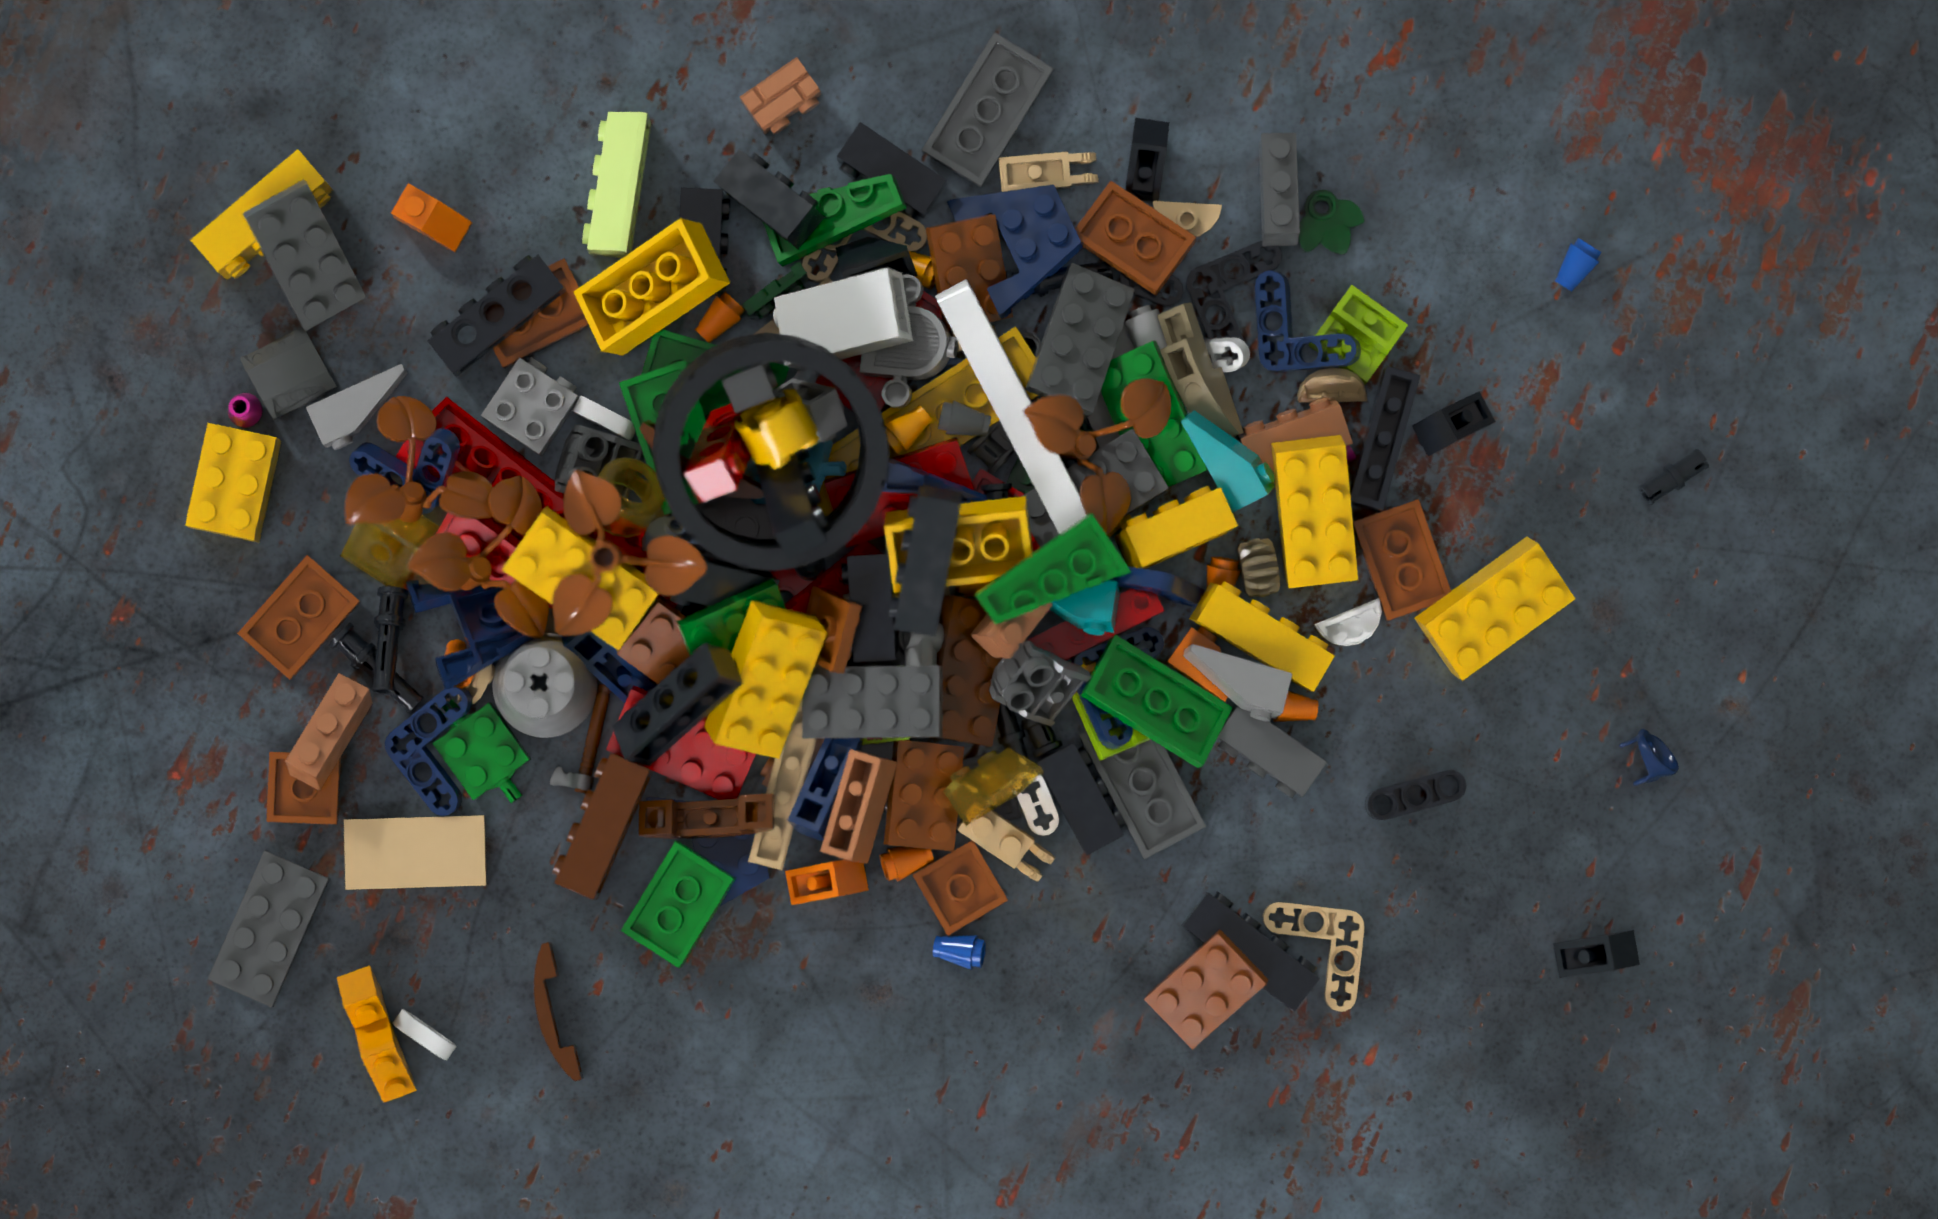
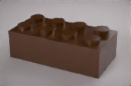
M951 595L943 596L938 623L943 626L944 638L942 646L937 652V666H943V737L937 738L992 747L1000 702L992 699L989 688L994 668L1001 661L1002 657L994 658L970 635L987 614L978 600Z
M613 753L610 754L609 759L602 757L594 775L599 778L595 791L588 789L580 809L585 811L581 823L574 822L566 841L571 843L567 855H559L553 868L552 874L557 876L555 884L592 900H598L638 809L639 801H641L654 771L632 761L625 760Z

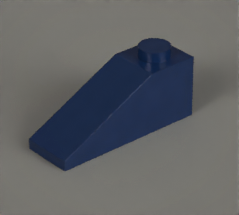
M591 631L580 635H562L564 647L575 653L582 660L587 670L624 703L633 685L648 692L658 685L617 655L618 650Z
M824 738L787 819L798 833L823 842L850 749L860 751L863 738Z

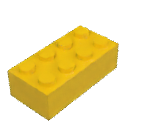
M297 149L190 241L226 280L231 276L237 279L250 268L251 265L248 262L257 254L264 256L242 213L303 179L309 185L320 208L330 200L328 194L333 189Z
M680 218L576 289L574 294L601 351L623 356L730 284V281L702 223Z
M1335 435L1271 443L1283 570L1288 588L1358 580L1346 444L1342 436Z
M1026 496L961 504L945 587L992 582L1033 553ZM908 510L886 512L884 527L894 593L900 592L901 584L895 583L898 562L905 563L908 552L901 550L904 530H912L914 520L913 517H907Z
M546 506L502 570L552 604L554 590L565 577L581 574L587 576L592 583L594 582L595 568L590 562V553L597 543L596 540L588 535L576 533L564 518ZM622 563L620 568L614 572H603L598 588H602L611 594L613 599L612 610L606 621L591 631L618 651L659 594L647 584L645 574L629 563Z
M1525 537L1414 619L1450 672L1463 681L1575 600V597L1539 543L1529 537Z
M751 600L731 653L743 684L708 714L704 725L714 744L779 759L827 634L816 616Z

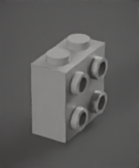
M519 357L481 416L542 457L578 401L579 396L574 393L577 387L559 376L557 381L553 380L545 374L548 368L532 357L527 362Z

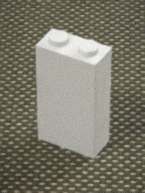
M890 268L774 297L776 308L773 311V318L780 334L797 336L823 346L840 360L913 341L903 276L901 272ZM784 362L785 366L792 367L798 370L808 368L805 366Z

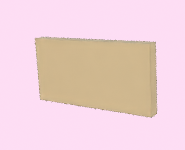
M485 815L344 820L346 890L487 885Z

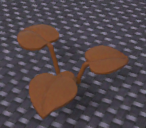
M1144 378L1131 382L1124 389L1121 398L1122 412L1129 420L1097 431L1086 432L1078 429L1084 420V411L1079 402L1071 396L1052 395L1044 397L1023 410V413L1033 427L1037 439L1047 451L1059 454L1065 460L1077 459L1079 466H1085L1096 473V475H1089L1083 479L1080 487V498L1086 515L1089 513L1093 514L1106 535L1113 531L1127 513L1131 500L1130 488L1122 475L1117 472L1104 474L1102 468L1088 461L1087 458L1096 449V437L1124 430L1133 425L1136 434L1140 438H1151L1158 435L1165 428L1170 417L1171 398L1167 386L1162 381Z
M397 396L387 401L378 412L377 426L381 434L391 441L405 442L409 440L406 481L399 489L398 485L390 486L388 480L380 474H366L358 477L351 484L346 496L345 519L347 525L357 523L384 524L396 521L397 519L408 523L415 522L420 519L423 508H430L432 502L440 494V507L453 516L469 519L492 518L493 516L488 506V497L493 486L482 475L474 472L463 471L450 475L447 479L446 487L439 486L426 497L423 486L412 481L416 449L415 440L426 441L435 432L436 419L434 414L424 403L412 397Z
M575 470L567 483L564 494V515L571 529L580 535H588L596 529L598 530L597 545L590 553V562L595 568V580L592 583L587 576L574 574L565 577L556 586L552 607L555 619V632L559 635L587 633L606 621L612 610L613 599L608 591L598 588L601 583L603 572H614L620 568L622 563L647 565L645 571L647 584L655 592L667 596L677 595L686 591L707 571V565L700 552L690 543L679 537L665 535L653 539L647 548L648 559L623 556L617 546L605 543V529L603 525L612 524L619 517L622 506L620 494L608 481L580 470Z
M519 475L502 480L492 488L489 494L488 506L490 513L497 522L507 525L481 553L471 558L465 557L466 545L464 541L455 534L442 532L433 535L418 547L409 561L408 569L418 573L431 584L445 591H456L458 589L469 591L479 585L483 589L502 587L504 590L497 593L494 600L501 618L520 633L533 638H541L546 629L549 602L516 579L511 585L504 580H489L491 564L486 559V556L511 532L512 528L519 534L526 535L542 512L541 500L536 489L526 478Z

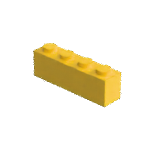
M1225 581L1222 582L1221 586L1210 583L1189 619L1262 664L1293 673L1291 678L1293 683L1305 690L1314 692L1335 655L1326 651L1329 645L1313 635H1310L1308 639L1297 633L1300 627L1284 617H1281L1279 621L1268 615L1271 609L1254 599L1250 603L1239 597L1241 591Z

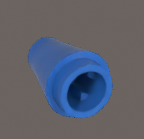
M1578 238L1574 245L1570 243L1555 281L1568 290L1573 291L1600 262L1597 259L1602 252Z
M978 935L936 936L933 945V957H938L970 970L974 967L981 968L983 965L986 940L978 939Z

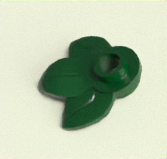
M1316 190L1305 201L1304 210L1306 215L1299 222L1300 234L1298 240L1305 252L1313 250L1321 243L1329 251L1345 255L1351 242L1349 227L1358 226L1365 221L1362 211L1351 200H1338L1328 190ZM1317 202H1325L1328 206V211L1324 214L1318 213L1315 209Z

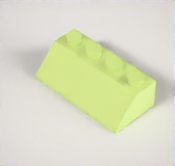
M608 112L607 121H600L598 141L603 142L601 155H595L593 164V175L598 176L596 189H590L587 209L593 210L591 224L585 223L582 236V244H587L589 254L623 258L632 252L651 129L648 113Z

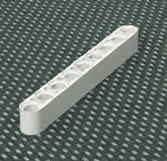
M967 279L935 295L1060 534L1086 516L1081 503L1080 493L1060 455L1047 451L1040 444L1031 423L1023 413V410L1032 404V401Z

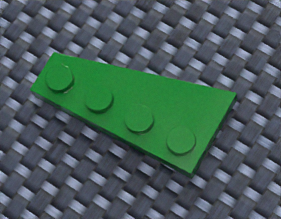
M892 174L850 182L848 186L832 189L827 187L818 189L816 193L809 194L819 202L816 209L825 218L799 250L765 223L763 224L777 262L783 267L907 207L896 178Z
M1089 513L974 595L992 622L999 624L1035 610L1047 603L1061 600L1078 591L1092 588L1109 579L1128 574L1131 571L1094 515Z

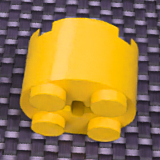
M794 389L782 390L785 396L778 399L772 398L747 408L740 415L743 420L742 423L735 422L738 433L757 464H770L772 469L781 467L790 460L789 455L799 449H807L819 441V437L816 434L817 426L798 392Z

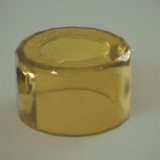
M627 457L613 459L603 467L597 477L608 481L615 488V484L626 486L633 490L641 498L642 502H631L620 494L622 502L620 517L612 524L603 525L605 531L615 536L626 538L638 536L653 521L663 505L665 496L657 480L656 472L649 465L640 460ZM637 472L643 474L649 481L641 478Z

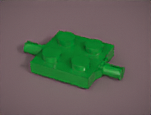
M452 699L442 709L447 712L452 708L458 707L460 709V707L455 702V699ZM491 702L475 713L464 715L451 726L445 735L432 743L472 800H476L488 790L498 787L508 798L510 804L523 796L511 778L517 769L531 760V758Z

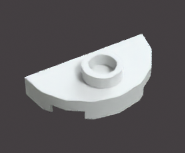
M1380 599L1365 603L1314 624L1319 634L1332 644L1341 646L1360 644L1371 637L1379 625L1382 613Z

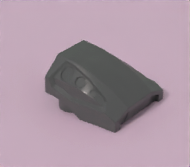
M302 327L248 355L240 357L246 373L274 420L338 388L307 331Z
M575 424L565 440L557 466L555 491L565 494V489L572 473L575 470H580L611 483L621 497L622 506L620 512L627 513L629 493L643 453L640 444Z
M1027 640L1019 643V648L1010 659L1002 658L994 668L989 692L993 700L1008 706L1010 710L1016 711L1024 718L1052 727L1056 722V716L1084 681H1089L1091 675L1089 671L1080 665L1068 662L1051 652L1036 647L1031 641Z

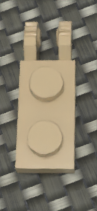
M1068 152L1001 157L999 158L1001 192L1053 184L1056 189L1071 188V185L1079 186L1098 183L1097 174L1084 173L1082 175L1070 176L1069 164H1091L1096 161V153L1068 154Z
M979 800L975 801L957 826V830L1013 869L1018 868L1023 874L1036 882H1039L1043 875L1036 867L1022 860L1026 852L1030 850L1041 861L1050 865L1055 859L1053 854L1034 842L1035 840L1032 836Z

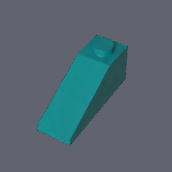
M1195 410L1188 413L1182 419V425L1217 487H1221L1232 513L1268 495L1276 486L1272 469L1266 462L1263 463L1255 452Z
M1107 580L1102 584L1078 591L1061 600H1055L1051 602L1052 607L1049 610L1077 628L1084 629V632L1088 634L1103 635L1105 632L1114 633L1120 596L1118 582Z

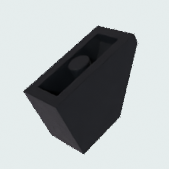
M1135 118L1125 190L1140 200L1159 201L1170 122Z
M865 237L835 248L844 279L884 268L901 272L902 275L918 276L906 245Z
M1479 391L1433 413L1412 425L1427 456H1430L1496 421Z
M1634 930L1553 943L1559 978L1614 971L1640 965Z

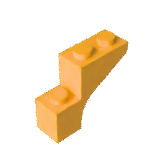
M370 965L337 977L343 1007L355 1029L361 1059L383 1103L415 1092L416 1086L391 1024L381 987Z

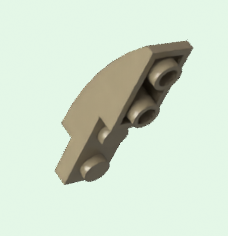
M1192 303L1181 304L1157 315L1167 347L1160 349L1173 384L1189 413L1195 410L1232 437L1243 434L1222 367L1213 368Z

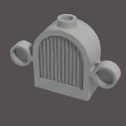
M909 274L902 276L913 341L864 353L861 356L860 372L871 377L893 378L885 383L882 389L883 400L893 408H903L910 402L912 391L907 384V380L919 381L937 375L946 366L950 357L956 358L958 351V340L956 337L951 336L945 323L932 312L916 307V302L923 295V285L919 279Z

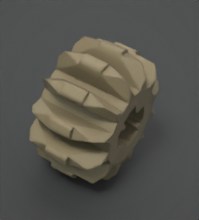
M1255 538L1241 543L1237 550L1245 593L1249 597H1264L1278 592L1281 585L1273 542L1269 538Z

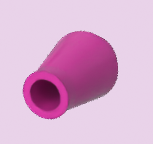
M250 393L238 394L229 402L228 416L239 427H251L262 416L261 402ZM242 402H245L247 405L245 412L237 413V406H241Z

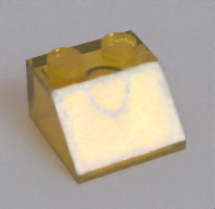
M421 515L419 520L411 523L401 521L400 519L384 524L357 523L340 556L385 586L403 588L414 572L408 569L410 559L423 542L437 533L440 526Z
M1010 748L999 754L992 750L977 760L979 766L970 771L969 767L965 766L951 775L952 783L943 792L967 826L1021 794L1044 772L1039 765Z

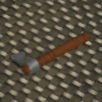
M598 685L579 772L574 774L569 772L566 774L562 767H556L550 779V785L575 788V792L586 794L588 789H592L594 780L592 769H594L597 748L599 747L611 690L605 685Z

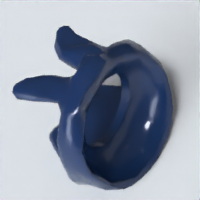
M1641 729L1638 736L1619 744L1620 748H1623L1638 741L1641 756L1649 775L1634 781V786L1654 782L1663 776H1671L1678 772V762L1670 749L1661 739L1650 734L1648 730Z

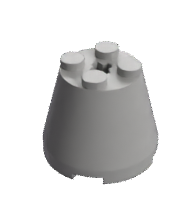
M544 633L541 638H534L499 659L492 680L494 701L502 717L516 730L539 738L561 736L581 725L593 709L598 687L597 678L587 670L582 660L575 653L564 647L562 636L553 633ZM532 675L548 676L549 679L546 681L548 689L545 692L540 689L534 692L535 682Z

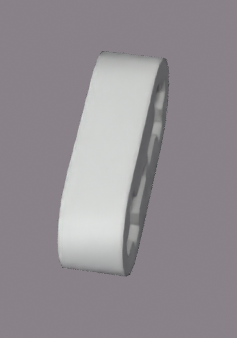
M1239 338L1204 339L1208 354H1211L1210 360L1213 368L1222 367L1223 372H1233L1246 365L1250 358L1247 344ZM1231 349L1232 352L1238 353V358L1233 361L1232 357H1221V354Z
M583 396L579 397L572 410L581 417L624 439L631 441L636 433L632 421Z
M1035 772L1023 773L1016 780L1014 788L1027 824L1031 831L1037 835H1050L1058 827L1059 816L1047 785L1039 774ZM1030 777L1032 782L1038 781L1040 783V788L1036 790L1038 802L1033 803L1028 793H1021L1020 788L1025 785V778ZM1041 804L1045 815L1051 813L1053 816V820L1049 822L1050 828L1048 830H1043L1042 826L1035 827L1033 820L1038 818L1035 810L1037 805Z
M401 1009L392 1022L403 1033L445 1061L449 1059L457 1047L448 1038L404 1009Z

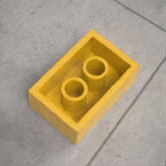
M207 423L185 526L259 543L282 441L273 436Z
M1209 486L1203 487L1183 498L1185 503L1179 505L1176 499L1158 507L1157 510L1152 512L1153 517L1149 519L1144 513L1121 525L1122 532L1115 536V540L1127 566L1147 569L1223 536L1238 525L1221 487L1213 491L1210 490Z

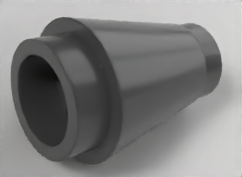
M954 400L953 403L944 402L938 429L946 431L945 434L981 435L987 437L991 416Z

